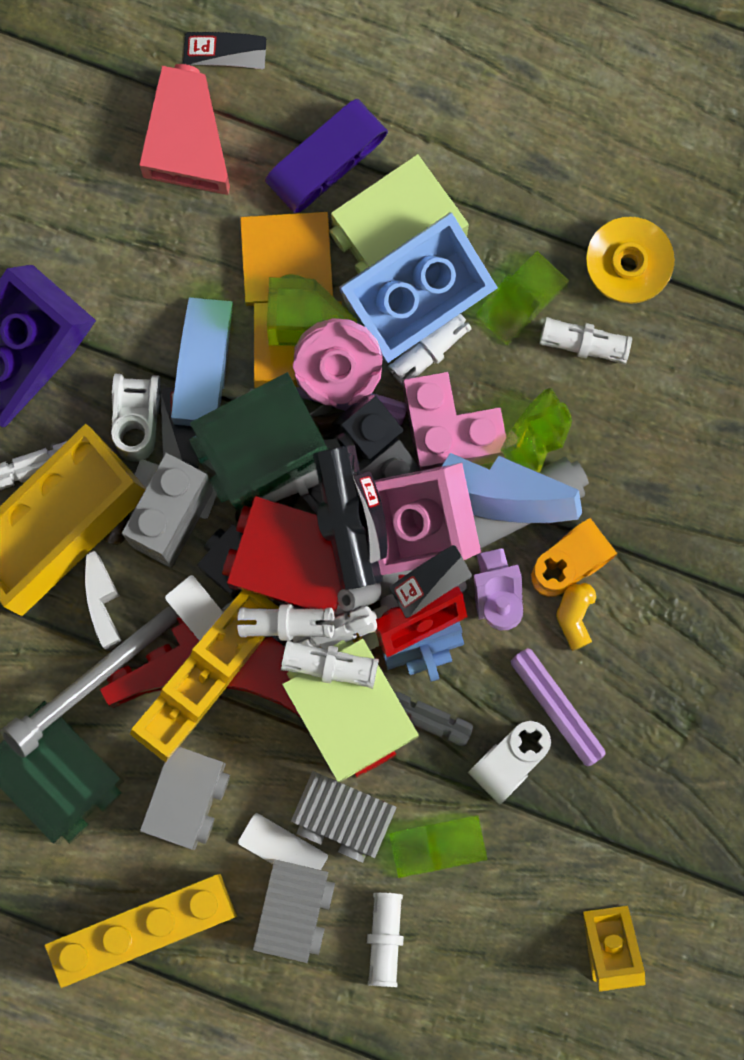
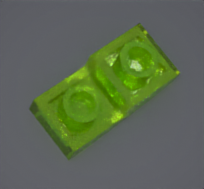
M552 388L543 390L526 408L510 430L501 448L506 459L538 473L541 472L547 453L563 448L572 424L571 414L567 405L559 401Z

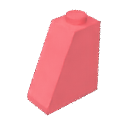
M176 64L174 68L162 66L139 164L143 178L228 195L230 184L205 74L200 73L199 69L186 64Z

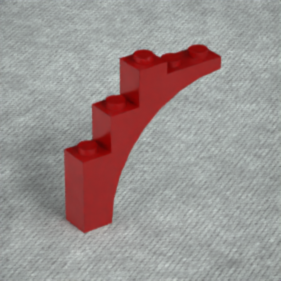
M180 616L177 618L179 625L171 629L179 646L174 649L171 648L170 644L161 646L146 655L147 664L132 671L130 666H126L117 670L106 679L108 685L101 688L100 691L110 707L115 708L145 694L161 691L189 658L192 649L197 645L199 639ZM266 636L226 688L252 693L282 705L300 717L282 685L290 680L287 675L289 671L281 670L285 647L273 637ZM395 751L355 773V777L358 778L396 756Z

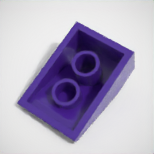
M34 265L7 268L0 278L1 427H6L73 355L96 322L89 313Z

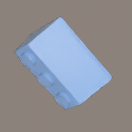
M451 212L339 287L352 320L366 327L378 340L383 361L387 363L498 288Z

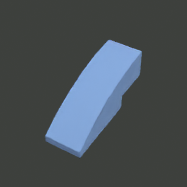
M189 297L180 345L171 419L175 425L218 429L222 389H224L233 301Z
M452 453L449 454L442 465L462 463L474 516L517 523H553L578 520L582 514L578 489L501 456L497 457L490 470Z

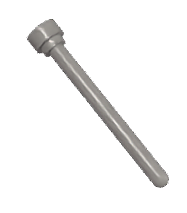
M171 606L163 609L30 718L24 716L22 719L14 718L4 726L0 732L10 748L21 758H25L39 746L38 740L43 737L42 731L176 623L179 617L176 611Z

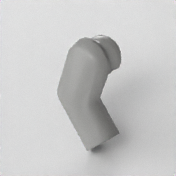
M380 583L356 589L340 590L338 593L339 606L344 611H352L376 602L381 595Z

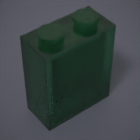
M288 372L190 422L196 436L190 438L189 441L201 464L209 460L217 475L209 480L221 503L230 500L236 511L243 508L244 505L251 504L255 496L262 498L316 470L313 453L328 450Z
M43 701L28 717L33 716L49 702ZM60 716L42 731L43 737L38 740L39 746L25 758L18 756L5 740L0 743V788L53 844H60L64 839L71 844L88 828L89 824L85 819L97 807L103 812L121 796L122 792L118 787L125 780L63 716Z

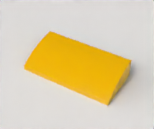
M87 424L82 426L0 506V602L5 608L20 616L27 613L136 508L146 490L145 486Z

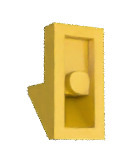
M628 906L584 911L583 919L593 981L598 984L599 992L644 986L645 971Z

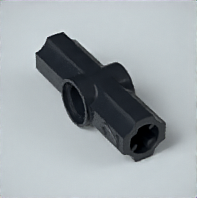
M355 445L313 453L323 500L318 506L317 522L322 536L327 541H331L341 590L356 589L382 582L379 562L370 563L367 520L357 486L353 479V476L360 474Z

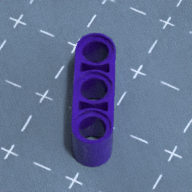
M354 99L280 161L269 172L265 182L294 214L300 213L370 154L385 139L388 130L359 99Z

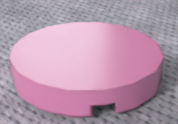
M332 318L314 324L302 334L295 346L293 369L298 386L309 398L326 406H337V404L345 403L352 405L359 403L374 391L381 379L383 355L378 340L366 327L352 320Z

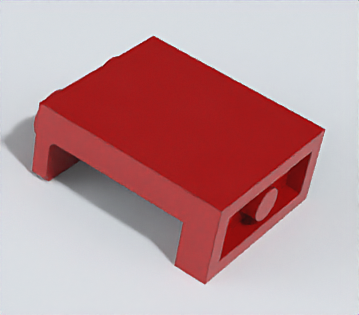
M255 496L252 507L244 505L239 517L236 531L243 533L238 550L230 548L223 567L222 575L229 576L227 581L229 588L237 591L239 589L302 609L332 608L335 617L339 605L338 593L341 587L331 541H327L322 536L317 522V515Z

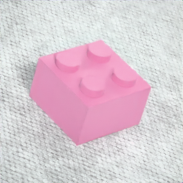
M462 463L374 480L381 499L387 529V557L378 561L381 575L414 570L452 545L457 547L463 560L481 553Z

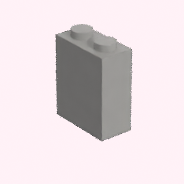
M165 453L122 532V535L132 548L172 569L214 491L207 474Z

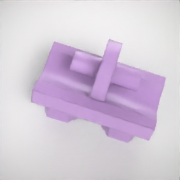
M496 549L478 554L477 562L480 573L474 575V587L479 620L485 618L492 628L500 631L510 630L516 627L523 617L522 576L519 565L508 567L504 549Z

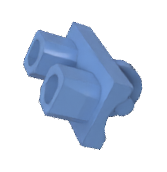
M460 622L388 658L383 652L387 669L406 664L409 675L426 670L430 682L439 680L436 667L452 662L449 650L464 645Z

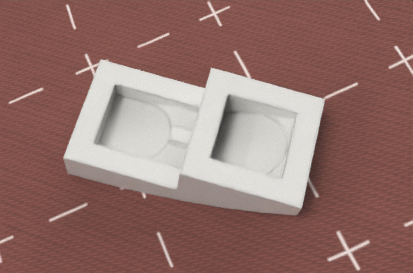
M93 551L86 556L85 588L87 603L99 641L106 651H110L123 643L104 604L120 595L100 556Z

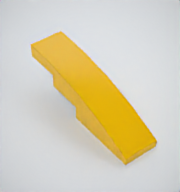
M242 590L192 649L189 658L163 687L160 696L131 729L130 735L165 763L195 728L266 637H240L237 625L257 624L256 620H238V612L241 607L249 609H279L268 598Z

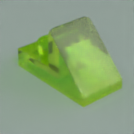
M536 251L513 275L508 274L497 286L498 288L494 290L476 313V317L502 342L508 345L568 285L569 280L543 255Z
M478 815L389 833L398 878L488 860Z

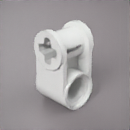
M114 374L111 434L119 454L126 460L133 462L144 460L154 451L157 415L160 408V376L152 375L151 379L147 380L125 379L122 374ZM131 429H139L145 432L143 441L136 446H127L122 443L123 436Z
M522 722L498 745L495 744L468 774L500 805L528 777L527 774L546 756L551 745L549 732L538 722ZM524 730L527 734H531L537 731L540 734L541 738L537 743L541 750L537 754L532 750L527 751L525 754L518 748L522 743L521 738L518 736L520 732Z

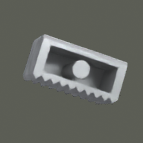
M312 771L291 822L300 825L296 834L320 845L324 837L341 843L338 850L339 853L363 863L366 855L373 858L376 857L397 807Z
M274 860L253 951L308 963L310 953L319 955L325 928L316 926L320 908L330 909L335 883L327 881L329 872Z

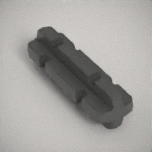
M394 692L413 726L439 737L445 735L449 737L448 741L459 746L467 744L473 731L471 723L458 717L456 720L450 718L451 714L421 701L414 703L411 701V697L400 692Z

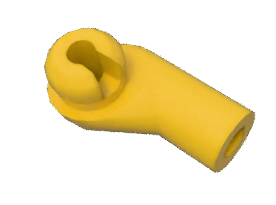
M588 583L572 584L565 590L556 613L559 625L572 651L592 643L582 621L588 606L595 603L596 592Z

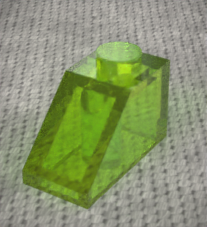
M294 274L284 275L281 278L269 277L268 346H296L302 334L318 322L332 318L347 319L357 323V319L315 279L303 278Z

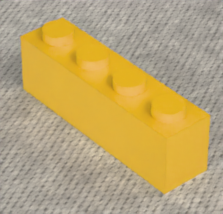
M217 874L47 943L45 948L59 985L63 988L237 917L223 878L221 874Z

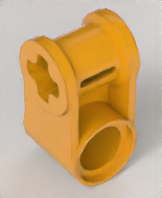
M589 518L572 529L557 544L537 559L531 573V583L540 595L546 597L559 596L572 584H576L584 577L587 578L598 571L618 553L592 519ZM546 565L551 570L557 567L561 569L562 573L559 577V582L555 578L547 581L543 577L547 569Z

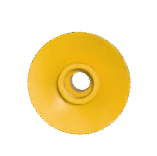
M621 217L603 225L592 237L586 254L587 271L595 287L606 297L628 304L644 302L658 295L668 284L675 262L673 247L667 235L654 223L638 217ZM632 258L636 262V268L632 271L623 269L621 260Z

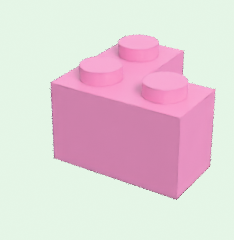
M448 372L404 380L403 392L407 405L416 462L421 470L442 467L450 453L478 465L493 463L498 456L507 458L509 449L501 407L456 415Z

